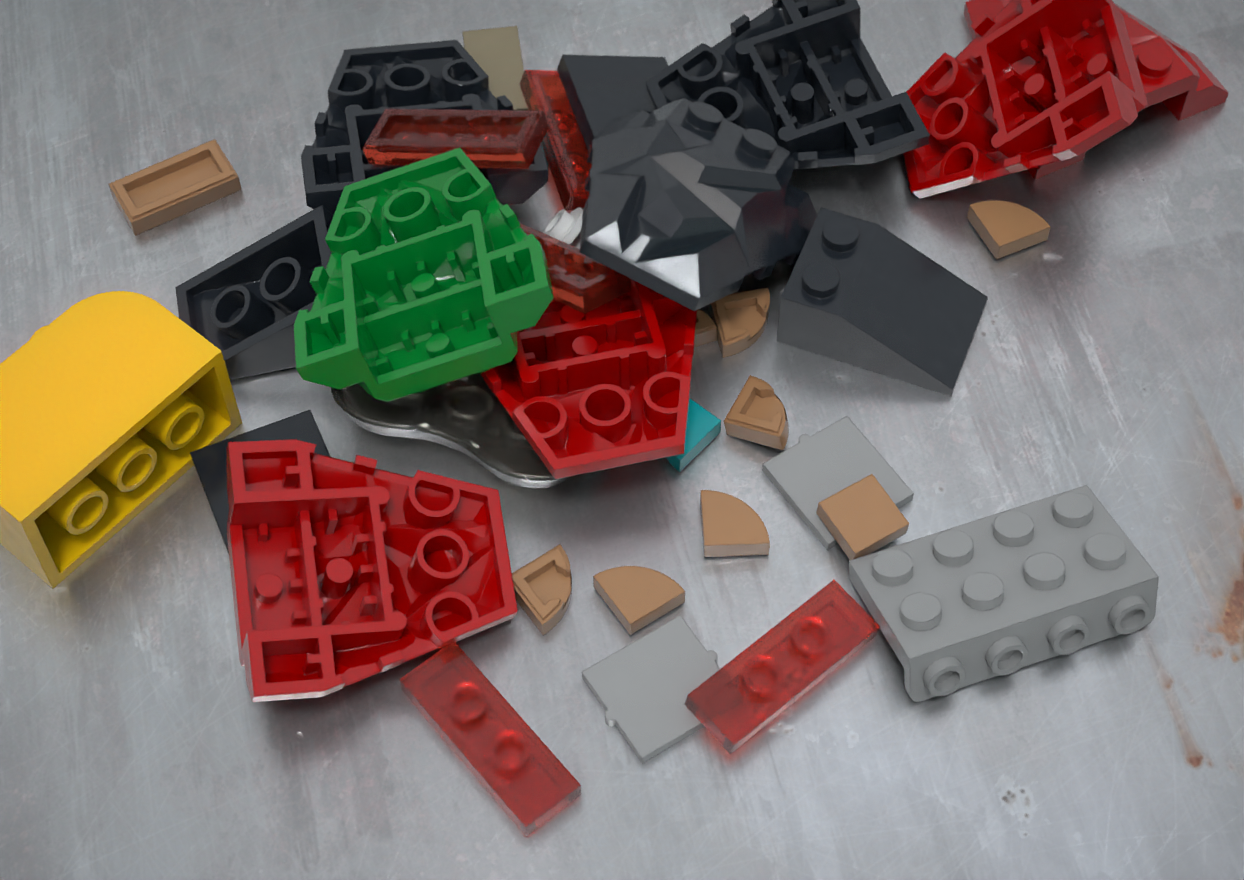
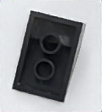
M323 205L175 287L179 319L222 351L230 380L296 367L294 323L299 310L308 309L309 312L311 311L317 294L310 283L311 276L315 267L324 266L326 269L332 252L325 238L334 215Z
M821 207L780 298L777 342L952 397L986 307L988 297L881 225Z

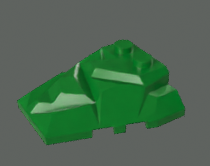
M460 147L344 186L325 238L330 251H332L326 269L324 266L315 267L310 279V283L315 293H317L311 311L309 312L308 309L299 310L294 323L296 369L302 380L336 389H342L358 383L373 398L389 402L475 373H482L512 361L518 352L517 331L535 326L554 298L546 255L536 237L532 233L527 235L520 227L518 218L508 204L502 205L499 202L489 181Z

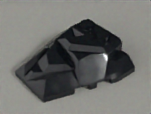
M772 0L773 6L751 21L745 14L730 24L731 35L715 46L710 47L701 43L646 81V89L655 110L672 101L683 98L691 102L707 103L718 109L722 113L723 118L744 129L763 131L774 138L778 146L791 152L796 163L794 169L872 164L928 145L930 142V134L907 92L894 96L891 95L861 40L860 6L857 0Z
M458 40L345 49L328 89L329 106L326 113L319 112L314 123L316 134L312 146L305 145L301 155L307 206L315 209L323 205L333 215L344 186L459 147L489 181L496 198L502 205L523 204L548 182V167L539 134L530 124L521 127L513 118V104L505 95L496 98L489 90V76Z
M683 98L672 101L654 110L651 114L641 110L613 118L592 140L587 154V162L592 163V166L585 180V191L589 192V198L582 215L580 253L696 311L738 291L745 276L753 272V276L762 280L771 275L776 262L784 259L790 266L796 264L815 222L817 213L809 194L789 184L796 165L790 151L778 146L774 138L763 131L744 129L723 118L722 113L718 109L707 103L691 102Z

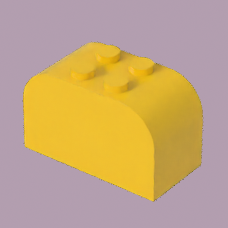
M128 291L105 292L85 298L71 306L49 325L38 329L28 342L0 363V544L52 589L61 583L194 466L190 452L224 440L242 424L222 351L154 299Z

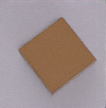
M873 474L819 502L816 511L849 560L868 555L905 535L909 526V522Z

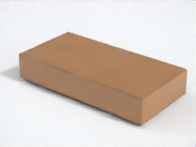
M215 139L108 184L112 197L135 236L242 190L239 176Z

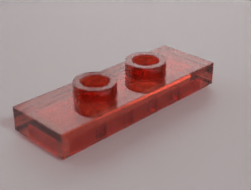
M525 70L520 81V87L535 129L539 134L542 149L563 207L566 211H573L579 207L584 209L589 198V192L585 191V180L592 163L587 162L588 149L558 71Z
M385 109L364 145L363 151L370 165L406 166L460 147L474 165L479 168L529 169L549 129V125L543 111Z
M520 223V227L527 235L532 233L541 243L546 255L554 301L586 314L632 291L630 278L580 253L579 248Z
M833 580L687 695L685 706L719 743L732 754L876 637L880 626Z
M456 642L445 646L399 679L401 689L526 837L581 796V784Z

